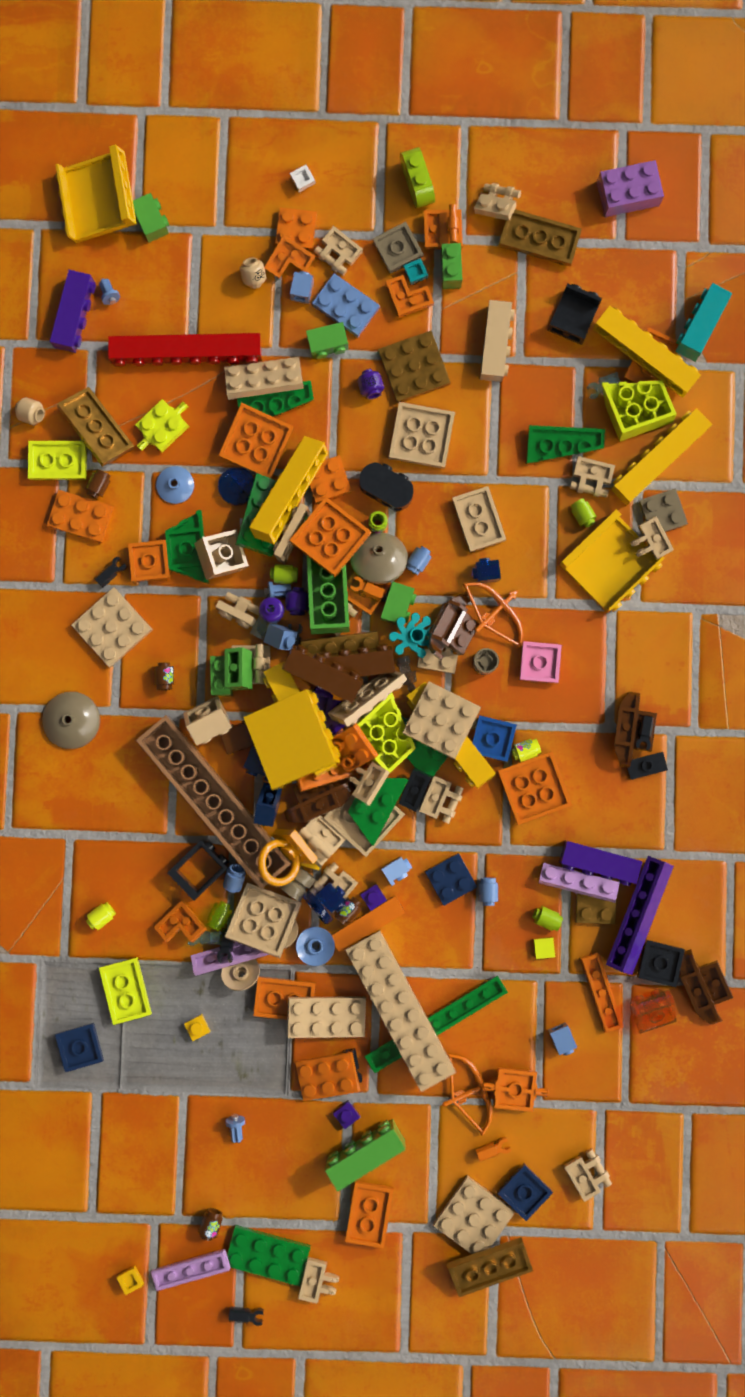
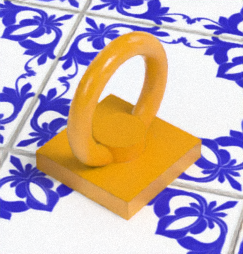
M276 829L271 834L275 840L268 842L260 851L258 870L261 877L268 884L284 886L294 880L299 871L300 863L313 864L318 858L296 830ZM276 847H281L282 853L292 860L290 872L285 877L279 879L272 877L266 869L267 855Z

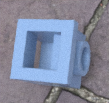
M400 856L381 869L391 886L395 885V879L400 881L408 876L406 872L410 871L412 866L407 858L403 860Z

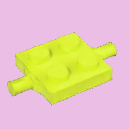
M163 399L158 402L135 424L144 436V439L136 446L143 451V449L151 444L156 446L161 452L165 451L189 428L180 415L188 406L182 401L174 409Z

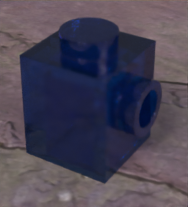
M490 558L479 559V562L475 563V568H472L473 579L481 583L500 581L499 560H490Z
M331 882L315 896L331 914L334 911L338 913L346 905L344 903L346 900L344 897L345 891L339 885L335 887Z

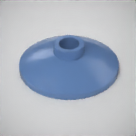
M168 467L157 478V492L168 503H183L193 493V477L182 467ZM172 481L178 482L175 487L171 486Z
M321 927L307 928L299 935L296 942V951L299 958L311 966L325 964L331 959L335 950L332 935ZM314 942L319 943L318 949L312 947Z

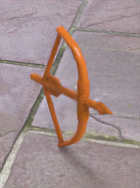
M481 582L464 583L462 586L465 587L480 622L474 631L478 633L484 627L513 643L517 648H520L523 629L515 611L508 605L512 599H516L518 590L509 592V596L503 600L502 596L489 585ZM468 586H477L485 589L499 603V606L491 614L486 612L481 617ZM501 609H504L516 624L519 634L518 643L490 627L495 622L494 616Z
M447 1054L451 1062L452 1058L459 1059L470 1068L474 1075V1080L477 1082V1087L466 1092L463 1090L454 1092L453 1075H451V1099L443 1102V1106L446 1107L453 1103L476 1127L480 1135L483 1136L492 1121L493 1108L489 1093L482 1091V1083L484 1082L481 1078L482 1076L475 1065L467 1058ZM492 1077V1080L486 1083H494L496 1077ZM478 1091L483 1096V1101H485L487 1107V1122L483 1130L460 1106L466 1102L467 1096Z

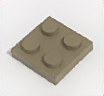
M406 222L373 238V243L390 274L403 268L404 265L423 257V252Z
M676 488L638 501L645 521L657 516L665 532L688 524Z

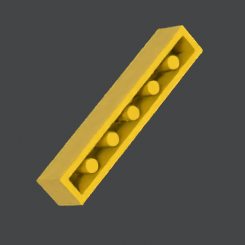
M609 306L593 328L595 332L658 380H663L666 386L682 398L701 376L694 366L686 364L681 356L670 352L664 343L657 342L648 331L641 330L635 321L628 320L617 308Z
M697 408L693 412L689 410L681 418L683 421L679 425L675 423L667 431L669 433L668 436L665 438L661 436L654 443L656 447L652 451L647 449L640 456L642 460L638 464L633 462L626 469L628 473L624 477L620 475L613 481L615 485L611 490L626 506L713 425Z
M304 436L302 441L298 443L296 451L289 458L287 466L280 473L275 486L271 488L267 499L261 504L258 514L251 521L249 528L255 538L275 544L289 521L294 508L299 504L328 455L324 442Z
M284 662L264 671L266 677L262 678L267 689L271 687L274 692L271 695L274 703L300 692L291 674L282 669ZM332 764L314 773L316 777H319L337 768V764Z
M426 682L407 695L409 701L406 703L412 711H414L427 686ZM466 737L453 764L459 772L464 771L467 775L465 780L471 788L475 786L478 789L492 779L496 773L471 740Z

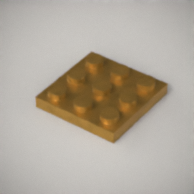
M432 331L378 349L397 404L451 384Z

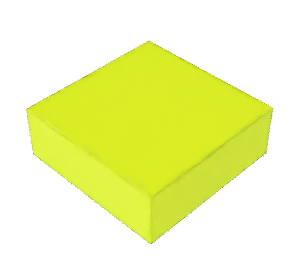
M553 937L533 939L535 959L555 957Z

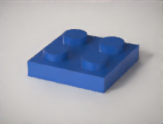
M479 715L473 744L482 756L508 762L517 724Z

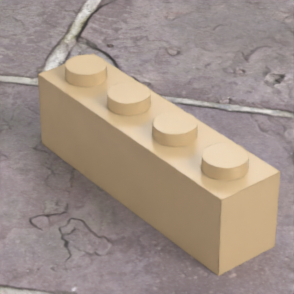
M489 300L480 380L502 382L504 376L508 375L509 365L505 363L506 358L510 357L511 346L507 345L508 339L512 338L513 328H510V321L514 320L515 309H512V302Z

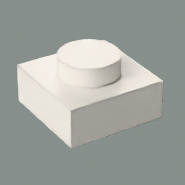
M307 165L290 173V177L299 192L316 184Z

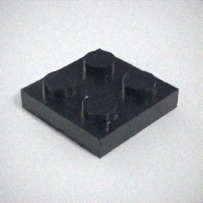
M646 939L637 977L676 987L685 949Z

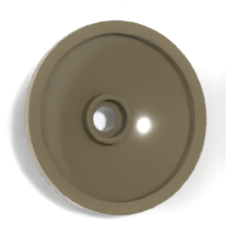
M382 532L371 533L350 560L354 572L361 579L374 584H384L397 579L404 572L407 566L408 555L404 544L397 537Z
M78 692L61 693L55 696L45 707L42 717L43 729L46 736L55 745L66 749L81 748L90 743L96 736L100 727V713L96 704L88 696ZM68 716L71 717L70 723H66L65 721L66 717Z

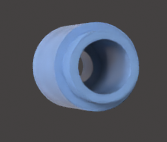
M423 546L420 548L416 547L407 561L406 568L419 575L432 557L429 555L431 551Z
M231 864L226 871L223 887L228 892L236 893L242 889L246 872L240 864Z
M480 878L479 902H483V906H494L495 902H498V883L496 878Z

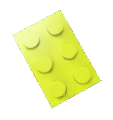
M28 441V479L86 480L87 446L83 441Z
M138 957L99 968L113 1025L152 1014Z

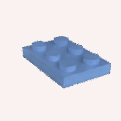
M335 273L312 302V306L336 323L343 322L344 328L356 337L360 336L380 308L379 304Z

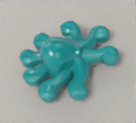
M412 613L411 621L407 624L406 628L404 627L406 620L403 617L397 619L396 624L401 634L397 632L389 634L390 641L394 642L397 639L402 641L394 649L396 654H403V648L409 647L417 653L419 658L425 657L426 651L417 645L429 648V639L425 640V636L429 637L428 632L431 627L427 630L423 629L431 623L428 616L423 617L422 622L415 627V624L420 620V615Z

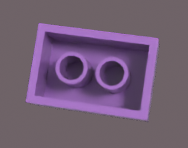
M656 160L601 171L597 180L605 217L659 206L664 197Z

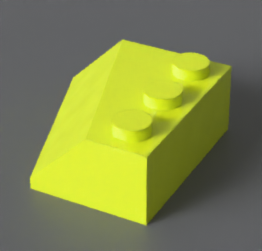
M663 380L639 381L638 383H601L605 406L619 441L674 422L676 411Z
M392 692L388 695L387 699L377 703L369 713L363 714L356 722L378 753V756L371 760V762L381 766L390 773L416 749L412 738L403 734L406 726L401 717L402 714L394 701L395 698Z

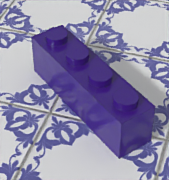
M68 270L50 338V343L54 348L76 353L77 347L79 348L81 345V331L86 327V312L90 310L91 293L94 294L96 283L90 274Z
M566 840L564 841L559 863L564 864L563 868L574 871L575 867L580 868L584 874L593 875V873L601 874V878L612 880V878L620 879V884L630 886L631 883L637 884L643 862Z

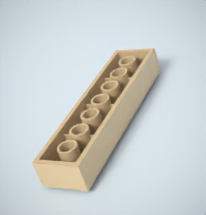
M379 931L346 949L420 1091L422 1092L455 1074L456 1070L382 932Z

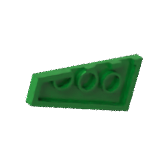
M311 380L303 381L304 389L237 398L238 408L241 403H244L275 417L314 400Z
M529 425L526 464L603 449L605 429Z
M401 716L402 719H403V722H404V724H405V726H406L407 723H408V720L405 719L403 716ZM412 739L416 749L407 758L416 769L431 775L432 779L448 756Z

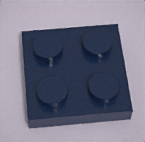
M459 853L425 871L444 906L477 888Z
M94 1022L55 1034L65 1072L104 1061Z
M523 1163L497 1193L527 1221L552 1195L553 1191Z

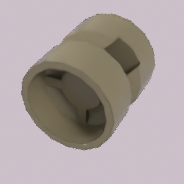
M489 648L479 650L472 660L474 670L481 675L492 673L499 664L497 653Z
M299 867L294 880L287 885L280 886V888L300 902L306 894L305 889L310 888L316 879Z

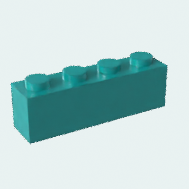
M714 283L711 284L709 289L705 288L700 296L702 301L700 304L697 303L692 311L694 317L693 319L689 318L684 326L686 332L685 334L681 333L677 339L676 344H678L675 352L696 362L733 293Z

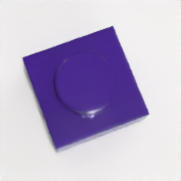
M377 884L360 894L370 911L387 901Z
M349 1100L333 1112L344 1129L360 1118V1114Z

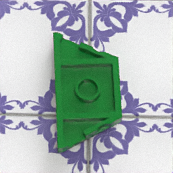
M198 510L194 515L187 519L185 518L178 525L165 531L168 566L171 571L208 584L209 579L206 580L194 544L205 537L202 510Z
M386 778L370 806L355 797L348 813L371 845L374 846L408 779Z

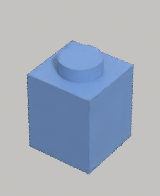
M305 271L294 272L290 290L292 301L310 303L314 284L313 275Z
M269 624L264 642L280 650H290L295 643L298 632L283 625Z
M566 1022L548 1029L559 1055H569L574 1052L575 1048H578Z

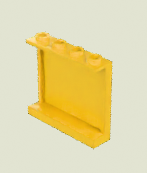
M116 144L109 146L110 153L65 168L55 164L57 171L55 175L60 189L58 194L63 207L61 212L65 219V234L76 243L137 224L125 152Z
M617 509L559 564L606 613L611 610L615 612L622 605L620 601L624 597L626 599L630 598L636 592L634 588L638 584L642 586L649 579L647 575L651 571L655 573L663 566L660 562L665 559L663 556L655 559L651 551L637 557L636 552L648 545L643 541L637 546H631L630 542L639 536L620 518L622 514Z
M303 690L244 717L272 790H278L285 787L284 785L332 764L340 763V752L332 743V732L329 728H326L324 723L326 721L325 715L322 710H319L317 705L319 703L318 697L312 690Z

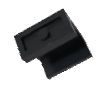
M567 283L547 331L582 345L602 298L595 292H587L576 284L570 285Z

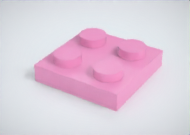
M523 641L520 680L559 683L562 645Z

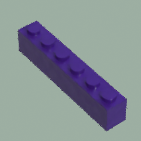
M651 856L647 857L606 963L607 966L623 973L633 974L673 870V865Z

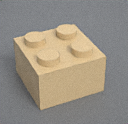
M237 529L203 537L194 543L206 580L239 572L249 566L243 547L235 545L238 537Z
M218 696L183 713L186 727L196 745L206 744L213 737L223 735L232 728L228 714Z

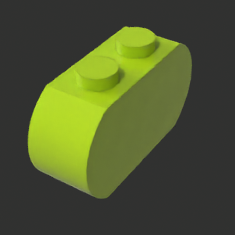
M417 147L401 152V166L414 206L419 208L435 203L434 188L421 149Z

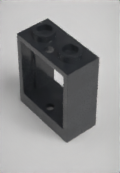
M200 840L167 872L193 901L208 889L229 867L227 865L229 861L222 854L218 855L214 851L215 846L209 840L206 842ZM203 848L220 865L221 869L198 890L179 869L197 851Z

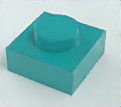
M421 258L403 267L410 285L428 278V273Z

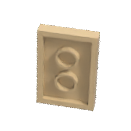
M488 486L452 498L469 552L506 541Z
M300 503L299 507L296 506L294 508L290 524L287 523L285 525L281 541L278 540L273 548L275 557L283 564L286 563L294 548L289 542L290 538L305 522V517L311 515L308 506Z

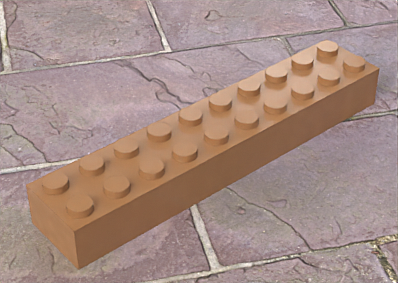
M165 715L136 741L259 888L262 889L268 883L264 881L259 873L258 857L262 848L273 839L260 824L254 823V816L170 716ZM280 847L273 848L266 858V869L274 878L292 864L291 860L282 853Z

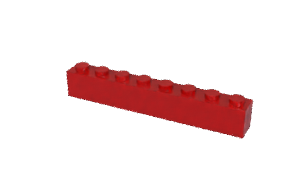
M260 333L108 336V359L118 367H123L125 364L144 366V364L152 363L154 366H161L163 363H171L172 365H182V363L200 365L201 362H208L212 365L220 364V362L238 364L241 361L251 364L262 361V338Z

